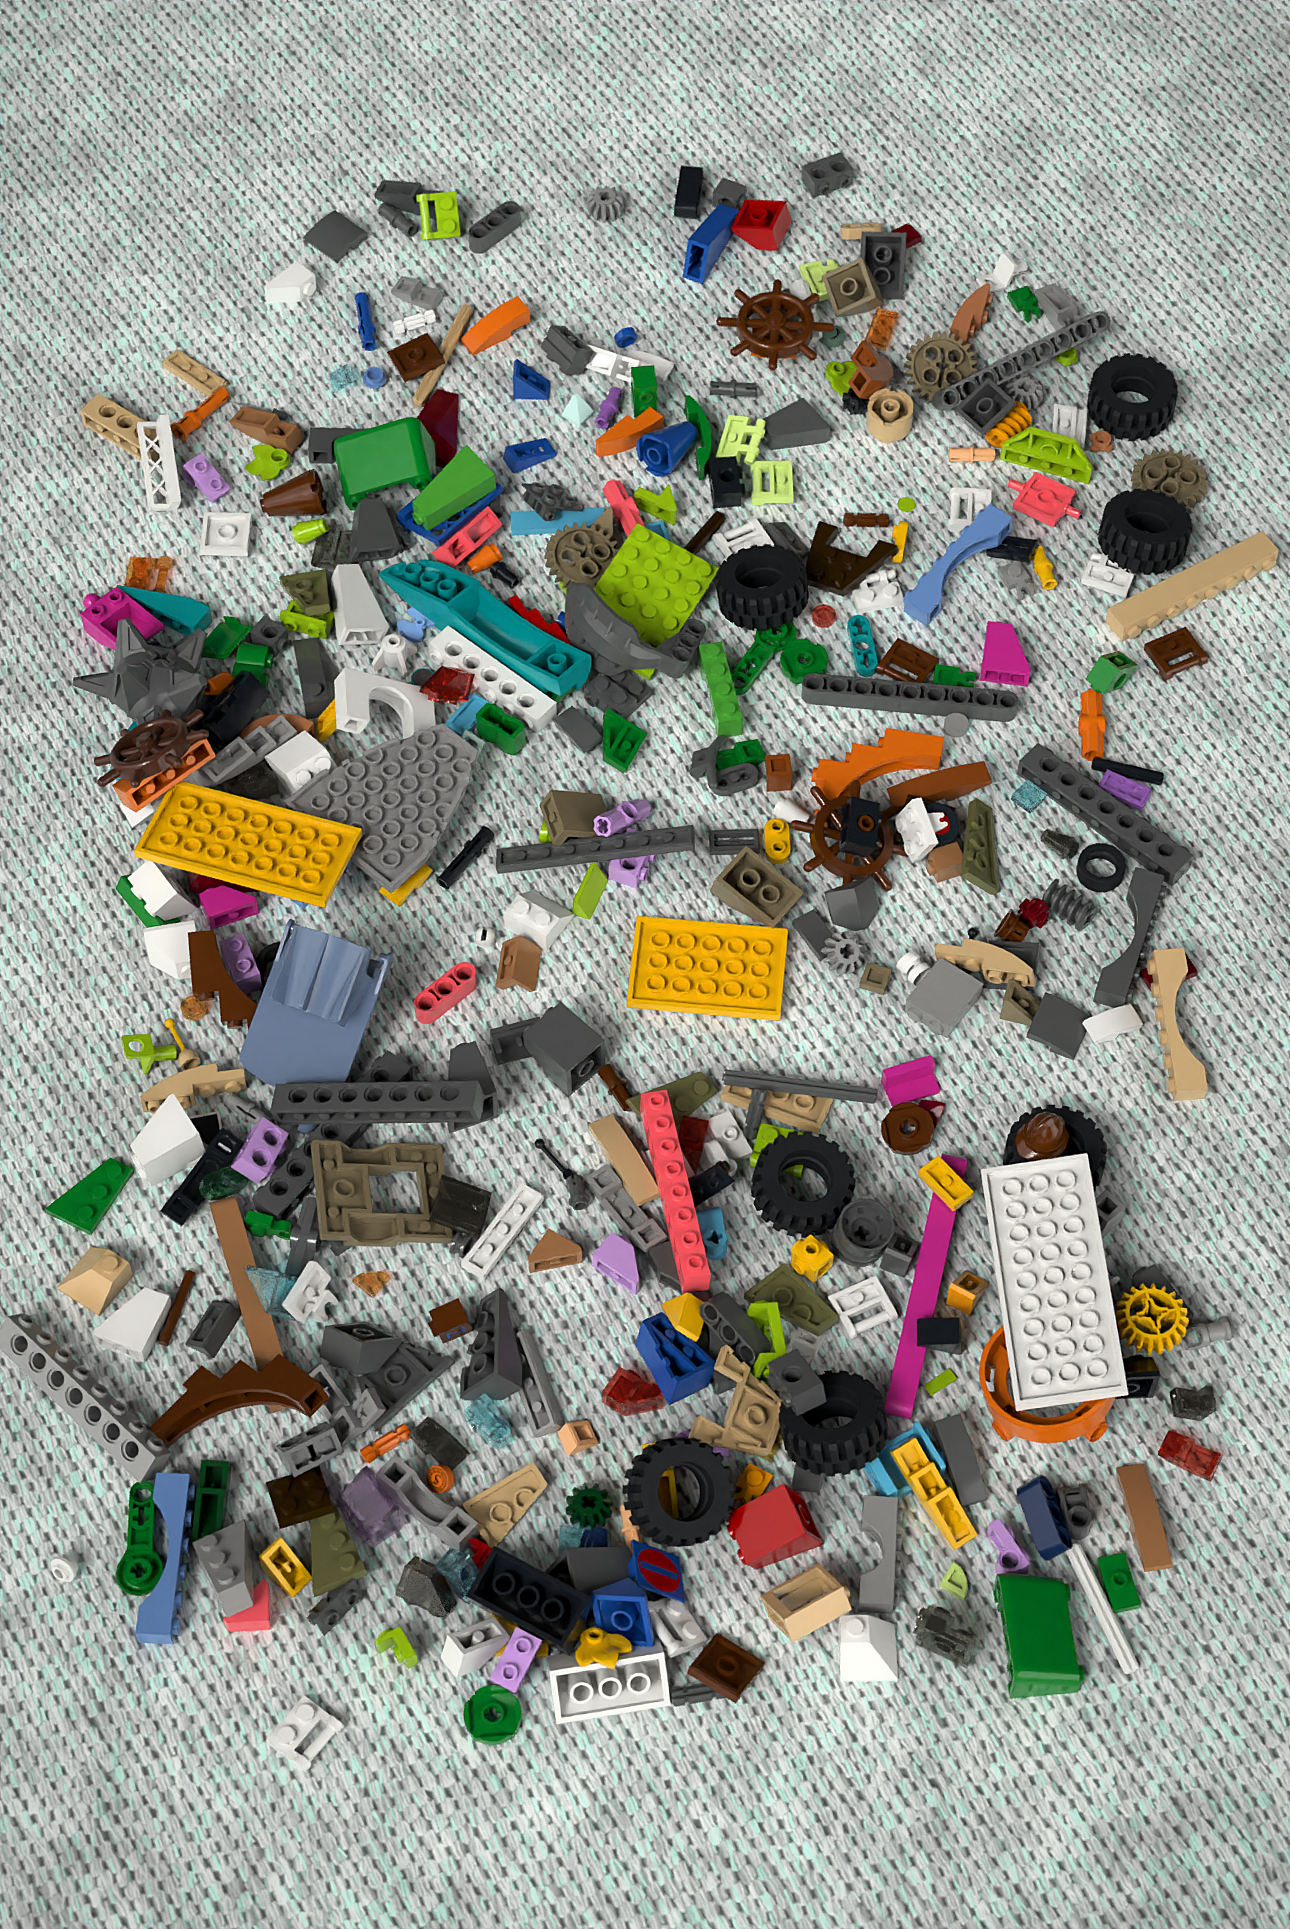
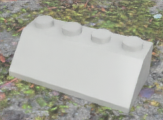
M660 1638L654 1639L655 1645L653 1647L632 1646V1652L619 1653L614 1669L601 1665L596 1661L588 1666L581 1667L575 1659V1652H572L570 1656L565 1653L546 1656L556 1724L671 1705L665 1656Z

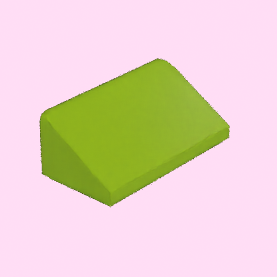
M594 862L590 864L573 900L572 913L588 920L591 919L608 883L607 878Z

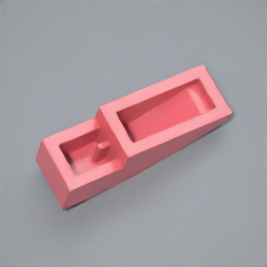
M487 506L441 546L436 548L432 554L438 562L453 568L469 553L478 548L503 524L490 507Z

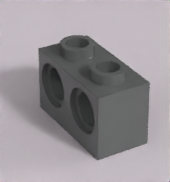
M842 152L802 166L801 181L813 198L826 195L840 188H846L852 184L853 168Z
M326 1421L276 1445L286 1471L293 1477L344 1453L334 1427Z

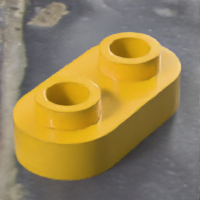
M899 521V525H894L892 539H896L894 545H897L899 552L894 557L889 556L893 558L892 563L902 564L909 522Z
M777 818L767 821L764 827L765 856L772 864H783L790 857L789 825L786 821Z

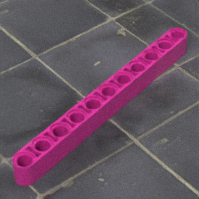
M942 1153V1160L964 1180L968 1159ZM934 1191L885 1404V1413L887 1415L911 1420L926 1348L917 1346V1319L933 1318L957 1212V1210L953 1212Z

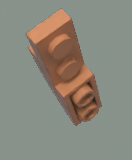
M986 283L973 292L959 308L953 320L950 337L954 333V340L958 341L960 338H963L961 344L963 346L967 344L971 346V341H968V339L973 338L975 330L980 331L982 323L986 324L989 310H986V307H991L993 294L990 293L991 284ZM954 355L953 361L958 362L957 357Z

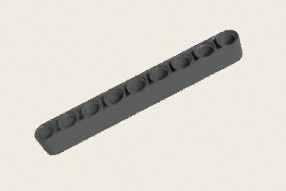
M1104 311L1086 315L938 390L933 396V405L942 411L960 405L983 383L982 375L986 379L989 377L996 385H1000L1106 331L1111 322L1109 315ZM1095 318L1098 320V327L1094 323ZM1076 327L1080 331V337L1076 334ZM1057 337L1061 339V346L1057 343ZM1039 346H1040V347L1042 348V350H1043V355H1042V356L1039 354V351H1038ZM1020 356L1024 358V365L1020 363ZM1001 365L1004 366L1006 370L1005 375L1001 372ZM964 384H965V385L967 386V388H968V393H967V394H965L964 391H963V385H964ZM944 394L949 397L948 404L944 401Z
M810 673L803 678L801 692L803 701L812 705L947 717L951 713H961L967 719L998 722L1014 720L1019 702L1018 696L1015 693L1005 690Z

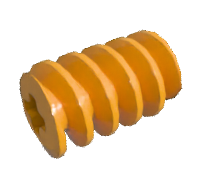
M1015 401L1017 404L985 434V439L989 444L1002 448L1004 441L1024 431L1032 424L1033 420L1029 410L1020 401Z

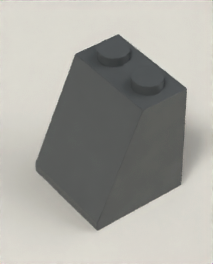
M562 1002L558 1003L555 1007L547 1009L543 1017L536 1023L529 1024L523 1033L524 1047L567 1097L578 1090L605 1065L604 1039Z
M476 1041L461 1043L450 1050L448 1081L470 1079L479 1082L485 1095L480 1122L447 1123L449 1133L499 1117L497 1090Z
M629 1547L567 1548L548 1567L545 1573L591 1597L592 1591L628 1578L627 1564L632 1557L630 1556ZM592 1601L587 1618L595 1617Z

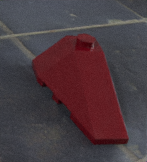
M436 389L417 416V419L422 422L435 442L436 466L444 468L457 453L459 394Z

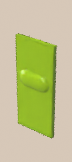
M948 1368L923 1387L933 1396L958 1378Z

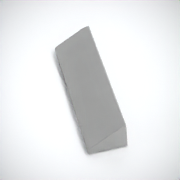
M522 1329L514 1334L522 1364V1388L518 1392L535 1438L559 1431L565 1425L534 1337L532 1333Z

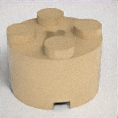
M890 388L881 389L873 393L867 406L866 428L868 432L884 444H889L906 437L912 427L913 401L911 397L901 390H898V392L890 391Z

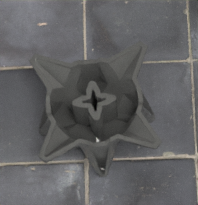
M128 617L118 621L115 658L112 669L104 673L73 678V686L109 699L111 704H116L121 708L127 717L134 719L137 725L159 718L165 709L170 710L171 716L183 720L198 709L203 711L218 696L204 694L207 679L202 674H199L207 638L205 631L198 628L167 648L163 647L159 641H151L149 643Z

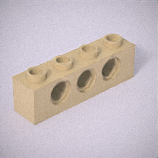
M98 393L80 410L83 425L142 460L137 423L148 421L137 417L129 409L119 406L111 398H106ZM144 429V435L153 441L157 437L156 429ZM151 448L147 452L148 458L156 463L160 459L159 453Z

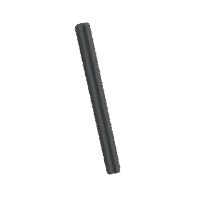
M728 1069L724 1070L722 1084L760 1088L769 1091L870 1104L876 1103L878 1095L876 1088Z

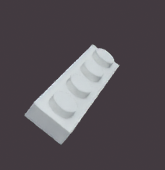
M521 1182L462 1260L461 1267L484 1280L544 1201V1195Z

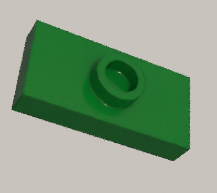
M1125 1552L1097 1558L1096 1563L1113 1613L1139 1609L1141 1604Z

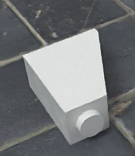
M143 1288L94 1329L92 1336L95 1345L145 1363L171 1310L170 1296L161 1289Z

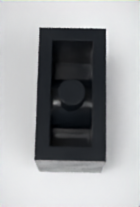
M736 456L708 458V477L713 509L740 507L741 498L745 497V485L740 483V479L743 478L742 466L737 465Z

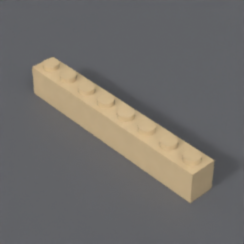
M1261 531L1108 608L1105 622L1122 642L1128 638L1134 639L1142 631L1148 628L1153 629L1160 622L1168 618L1173 619L1186 609L1195 608L1199 602L1205 599H1213L1219 592L1225 589L1230 590L1237 583L1245 579L1250 580L1263 570H1270L1276 564L1279 549Z

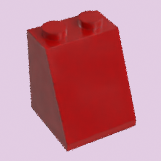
M784 1483L730 1512L731 1516L728 1520L727 1530L732 1539L736 1540L740 1549L737 1550L738 1556L744 1565H748L756 1570L824 1545L803 1495Z

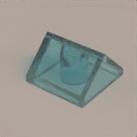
M249 1265L244 1269L265 1312L296 1321L282 1304L298 1280V1277Z

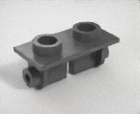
M354 1578L346 1585L329 1591L327 1593V1596L331 1599L329 1602L322 1598L308 1611L310 1615L307 1617V1620L312 1625H317L324 1636L364 1596Z

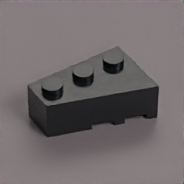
M242 670L203 710V718L196 722L195 725L199 730H207L209 733L208 738L212 742L226 747L238 737L256 711L266 702L270 692L252 672Z

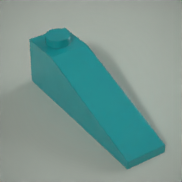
M117 585L119 589L162 624L185 636L198 628L205 631L212 623L210 607L204 602H198L189 597Z

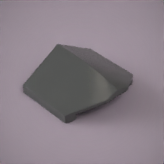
M867 876L824 892L831 921L837 926L853 931L863 930L870 926L879 910L872 876Z

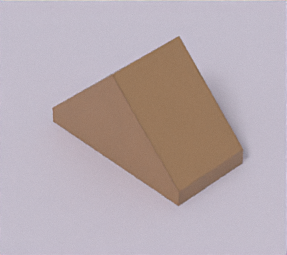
M548 1229L528 1257L529 1273L582 1263L581 1246Z

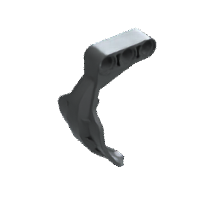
M571 582L566 589L565 629L568 639L573 647L590 654L591 666L606 676H613L628 669L655 668L671 678H681L706 632V627L701 621L689 619L681 631L655 648L647 642H642L636 627L616 614L587 583Z

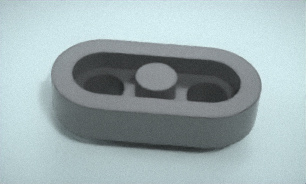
M742 763L717 771L718 787L711 790L718 796H728L752 788L758 781V770L752 764Z

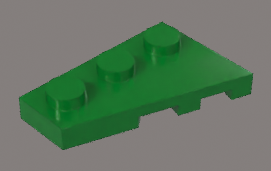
M110 1157L46 1207L45 1212L92 1235L133 1175V1168Z

